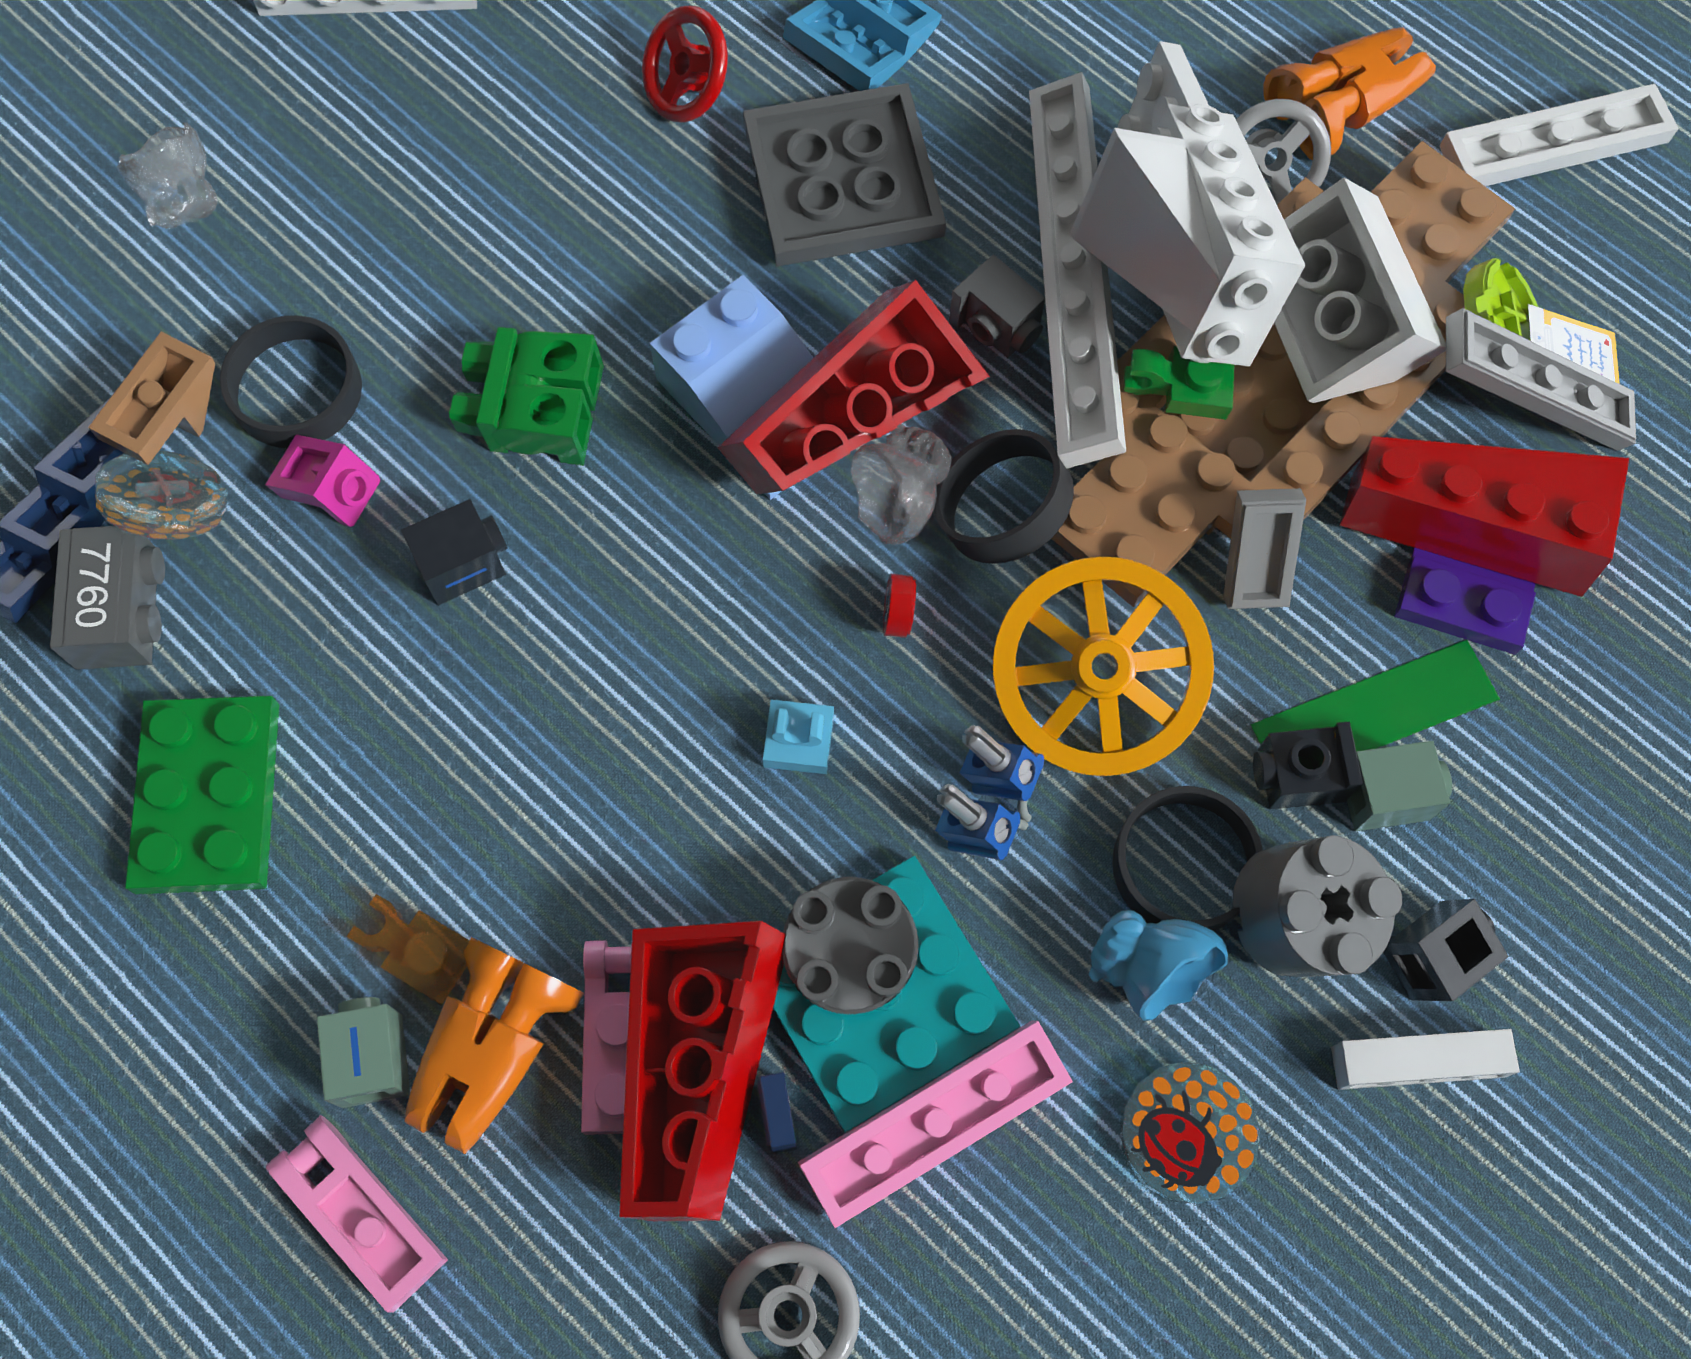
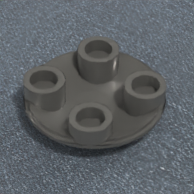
M835 878L803 893L793 905L783 933L786 934L782 950L783 961L792 983L810 1002L835 1013L860 1014L873 1011L887 1004L908 983L917 961L918 936L909 910L893 889L864 878Z

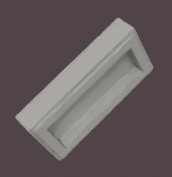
M1301 488L1237 491L1223 596L1228 609L1290 607L1306 498Z

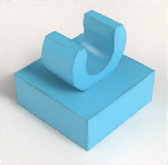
M771 700L763 754L764 768L827 774L834 706Z

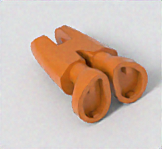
M1404 27L1393 28L1319 51L1314 55L1311 64H1283L1272 69L1265 77L1263 94L1265 101L1290 99L1303 103L1316 112L1328 131L1331 155H1333L1342 143L1344 126L1359 129L1390 110L1426 83L1434 75L1436 65L1426 52L1417 53L1394 65L1412 45L1413 36ZM1276 117V118L1279 119V120H1288V119H1290V118H1286V117ZM1309 135L1299 146L1307 157L1313 160V143Z
M472 937L464 950V958L470 973L469 984L462 1001L449 996L446 998L419 1065L407 1103L404 1121L422 1133L427 1132L439 1119L455 1088L465 1092L445 1135V1144L464 1154L474 1146L501 1111L544 1043L529 1035L537 1020L545 1013H567L576 1009L584 995V992ZM515 982L509 1002L501 1018L498 1019L491 1014V1011L502 992Z

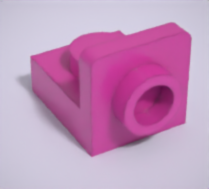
M296 435L265 485L283 499L321 507L341 525L352 527L357 522L379 485L380 477L345 444Z

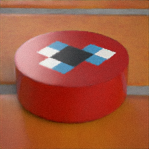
M892 573L889 575L883 613L884 636L906 638L907 635H910L916 601V580L911 575Z

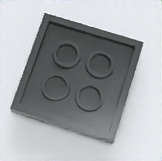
M909 83L743 111L744 128L776 267L945 237L946 221Z

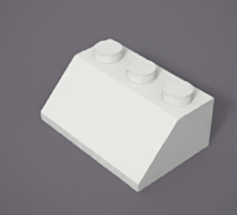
M1342 178L1284 219L1302 256L1305 267L1274 323L1309 402L1316 403L1395 382L1446 351V342L1378 196L1350 180Z

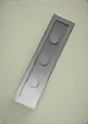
M1464 308L1446 317V372L1617 451L1636 444L1635 397L1633 390Z

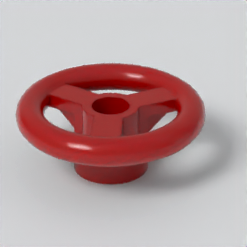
M686 5L677 7L658 21L646 43L642 62L644 89L655 111L669 121L683 123L699 118L710 109L722 90L728 65L727 44L719 23L709 12L698 6ZM691 23L699 26L705 33L710 47L690 43L685 37L681 25ZM667 40L671 52L669 62L670 74L662 89L659 80V61ZM687 91L700 92L693 101L685 105H676L679 97Z

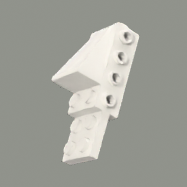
M1159 41L1151 62L1146 63L1139 74L1137 95L1129 113L1122 116L1118 127L1114 128L1071 229V235L1073 240L1163 309L1182 358L1191 359L1199 363L1218 362L1250 366L1302 273L1305 263L1234 115L1221 113L1208 105L1181 45Z

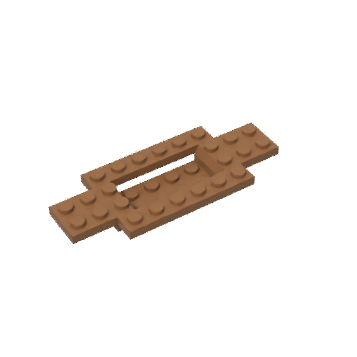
M1421 141L1371 193L1378 196L1446 342V317L1462 308L1465 309L1464 295L1448 284V282L1507 223L1515 208L1425 142ZM1305 177L1277 204V207L1283 219H1285L1324 191ZM1164 315L1117 360L1126 452L1101 459L1074 486L1073 502L1069 514L1063 525L1051 539L1076 560L1090 557H1117L1142 563L1166 575L1205 533L1209 535L1215 528H1218L1231 539L1237 491L1301 488L1306 498L1304 520L1361 460L1372 436L1383 437L1446 371V351L1395 382L1312 403L1305 396L1274 323L1250 366L1234 365L1233 409L1226 420L1168 412L1163 413L1160 408L1166 403V396L1131 394L1123 391L1124 370L1126 366H1131V355L1134 349L1153 350L1162 354L1168 360L1173 347L1177 346ZM1102 580L1133 608L1147 594L1145 591L1125 583Z

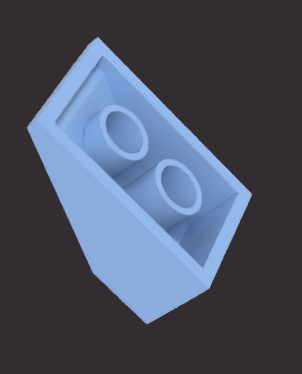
M744 275L737 278L650 342L656 380L719 446L813 359V356L782 313ZM782 491L764 494L771 500Z

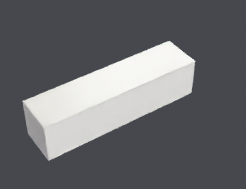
M1512 1029L1341 1041L1331 1047L1338 1090L1505 1078L1520 1072Z

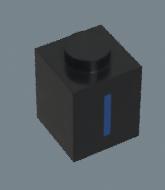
M471 499L401 529L422 577L438 606L506 575L497 555L508 549L492 515L482 520L480 519Z

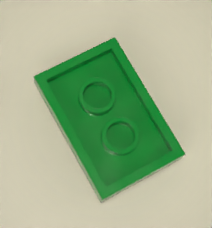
M273 696L143 701L125 887L127 890L134 894L267 889L279 703Z

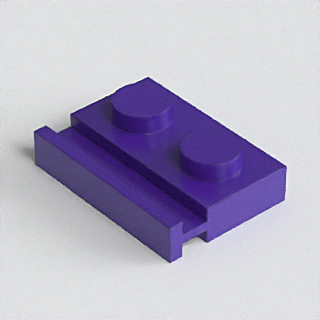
M1413 547L1394 617L1516 655L1524 647L1536 595L1534 592L1536 583Z

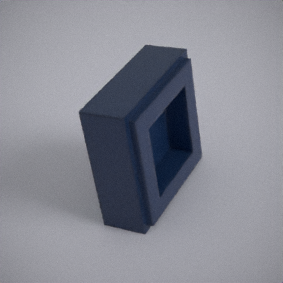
M782 1072L760 1076V1081H757L769 1151L772 1150L773 1154L797 1150L785 1074Z

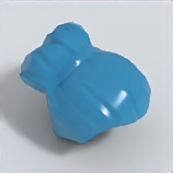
M1121 911L1111 917L1110 921L1104 926L1103 932L1092 950V965L1089 977L1093 982H1098L1102 979L1112 983L1114 987L1123 986L1135 1014L1143 1021H1148L1156 1018L1168 1005L1191 1002L1204 979L1223 969L1228 964V954L1223 940L1214 931L1195 922L1171 919L1163 920L1157 924L1146 923L1142 916L1135 911Z

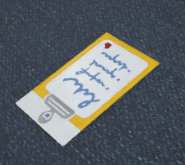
M1528 304L1530 341L1620 384L1614 332Z

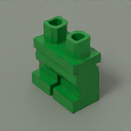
M498 327L494 342H466L462 356V372L467 381L485 383L483 394L456 392L453 395L449 417L456 431L474 436H482L490 452L508 453V450L530 455L539 453L554 454L558 456L560 463L584 466L593 422L590 411H595L604 368L594 334L527 331L518 334L515 328Z

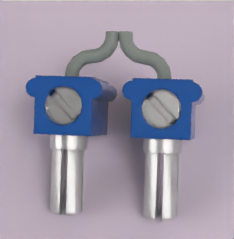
M973 725L965 730L964 733L967 735L962 736V741L969 748V752L960 770V774L972 784V792L974 794L1018 800V812L1006 810L998 803L969 799L954 785L947 784L939 790L943 795H937V801L944 807L935 831L948 841V849L950 851L1003 860L1008 854L1017 829L1026 830L1028 827L1027 822L1031 820V815L1027 810V802L1033 793L1044 766V756L1040 753H1032L1024 745L996 742L981 727Z

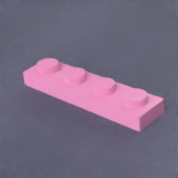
M1032 1020L800 1160L798 1164L830 1222L836 1228L1073 1081L1039 1021Z

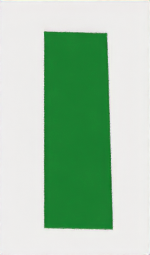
M1465 640L1250 725L1261 745L1269 733L1334 727L1336 723L1350 721L1357 752L1377 749L1498 701L1500 697L1468 640ZM1311 756L1298 757L1302 766L1307 769H1313Z

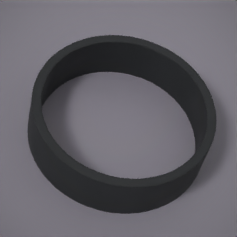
M290 315L263 321L244 332L233 343L222 363L220 387L227 406L250 436L264 444L288 449L296 435L326 440L341 430L351 419L358 407L362 393V379L358 365L347 343L334 328L311 317ZM292 340H313L333 347L345 357L346 376L343 387L331 405L317 416L293 425L276 426L257 422L240 411L238 390L242 376L253 360L267 349Z
M1021 429L994 432L969 444L944 469L936 485L933 497L935 518L955 547L966 557L988 564L1014 561L1039 549L1063 525L1073 502V480L1070 472L1058 457L1054 446L1045 437L1035 432ZM1021 456L1039 457L1053 463V480L1046 498L1040 507L1020 525L1007 532L990 537H969L955 531V513L960 498L973 480L985 470L1004 460Z
M1177 786L1150 795L1131 812L1121 828L1114 845L1113 874L1117 888L1125 903L1132 911L1140 914L1146 923L1157 924L1163 920L1180 918L1170 916L1155 908L1135 887L1126 864V842L1131 826L1141 816L1157 807L1169 804L1199 806L1215 813L1229 824L1239 837L1248 861L1253 855L1262 851L1263 848L1252 821L1233 801L1206 788ZM1240 908L1231 909L1211 919L1186 921L1195 922L1212 931H1216L1231 922L1240 913Z

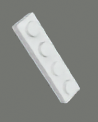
M1651 84L1446 133L1439 147L1445 158L1484 186H1489L1669 143L1679 128L1656 84Z

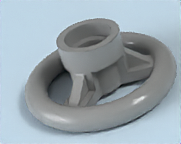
M1273 99L1258 103L1247 109L1236 119L1243 136L1256 124L1269 118L1286 117L1295 120L1283 135L1271 129H1260L1246 139L1263 177L1270 181L1276 205L1292 191L1287 171L1292 163V153L1309 135L1313 143V161L1306 178L1320 188L1327 175L1331 160L1330 137L1321 118L1310 107L1290 99ZM1277 147L1278 155L1276 160L1266 166L1264 160L1267 152Z
M782 1241L772 1243L746 1256L728 1277L719 1301V1334L729 1359H759L748 1348L742 1336V1333L762 1331L771 1342L779 1346L790 1347L796 1345L804 1359H847L855 1345L859 1331V1301L848 1273L826 1251L803 1242ZM779 1264H798L790 1285H781L772 1289L762 1300L760 1308L740 1310L741 1300L747 1287L761 1272ZM818 1273L832 1288L839 1313L837 1331L827 1350L813 1332L817 1321V1310L809 1294ZM784 1301H794L802 1310L803 1316L800 1325L791 1331L781 1329L775 1320V1311Z

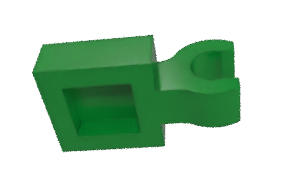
M1177 346L1173 347L1168 360L1162 354L1153 350L1134 349L1131 355V366H1126L1124 370L1123 391L1136 395L1155 394L1166 396L1165 412L1226 420L1233 409L1234 364L1218 362L1199 363L1191 359H1185L1181 357Z

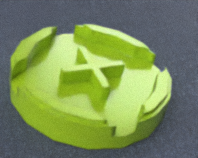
M1492 258L1473 266L1466 274L1463 288L1465 309L1531 341L1528 304L1536 307L1538 305L1528 283L1518 269L1511 266L1508 262L1500 265L1501 260L1497 258Z

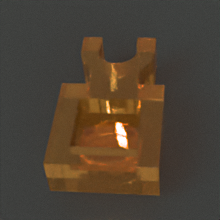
M375 894L368 905L385 916L384 928L377 934L368 935L361 929L353 926L346 937L368 951L389 952V955L380 967L395 978L442 1005L467 967L464 950L470 940L418 910L408 925L404 922L401 913L395 906Z

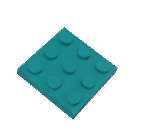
M916 856L909 858L872 880L893 889L909 910L917 930L918 955L916 965L908 983L895 998L882 1007L865 1013L840 1014L818 1007L806 999L794 986L785 965L783 966L773 1011L844 1134L1021 1027Z

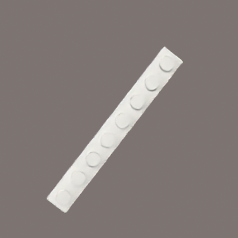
M1082 72L1029 91L1057 453L1066 469L1126 452L1108 266L1073 240L1071 235L1073 224L1098 168L1090 88Z

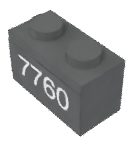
M137 525L74 528L60 530L50 648L76 670L152 665L153 642L160 640L162 632L161 616L155 604L157 584H162L165 577V562L160 548L155 547L144 533L138 534L127 529V526L138 527Z

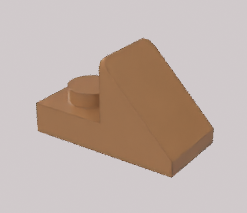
M161 331L88 428L99 440L149 465L176 427L197 437H200L202 434L215 368L214 360L211 356Z

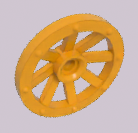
M1090 557L1060 565L1037 578L1017 597L1008 610L996 638L993 656V678L999 704L1007 721L1020 739L1035 753L1043 754L1045 760L1061 768L1076 773L1096 776L1131 773L1146 768L1172 753L1191 734L1201 719L1211 694L1214 676V656L1211 638L1199 610L1189 596L1175 582L1161 572L1142 563L1117 557ZM1102 580L1125 583L1147 593L1115 636L1110 635ZM1082 583L1090 636L1086 639L1041 607L1045 601L1059 591ZM1162 606H1164L1177 622L1186 646L1134 653L1131 647ZM1027 622H1030L1071 653V660L1015 667L1018 643ZM1099 654H1108L1115 661V672L1109 678L1100 679L1092 671V662ZM1189 666L1186 690L1176 711L1135 678L1136 672ZM1074 680L1076 686L1045 724L1040 727L1026 709L1018 686ZM1121 694L1125 695L1164 726L1146 741L1124 750L1122 748L1117 697ZM1092 697L1097 698L1103 752H1089L1076 749L1057 740Z

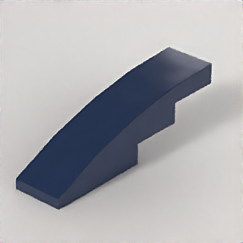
M109 399L33 468L39 485L0 520V538L2 540L0 542V616L14 623H17L55 583L60 530L101 527L121 499L109 498L103 494V491L114 490L122 497L124 493L119 492L118 489L127 490L130 486L128 478L137 475L144 464L99 440L88 428ZM118 480L124 482L127 487L114 488L111 483ZM110 501L114 504V507L109 511H104L101 508V503Z

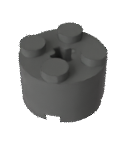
M1335 835L1284 843L1256 853L1241 869L1233 891V909L1240 908L1243 930H1238L1237 932L1243 947L1260 966L1279 976H1337L1360 974L1366 971L1387 947L1393 931L1395 915L1398 914L1402 906V893L1398 884L1393 879L1387 877L1376 858L1358 843Z

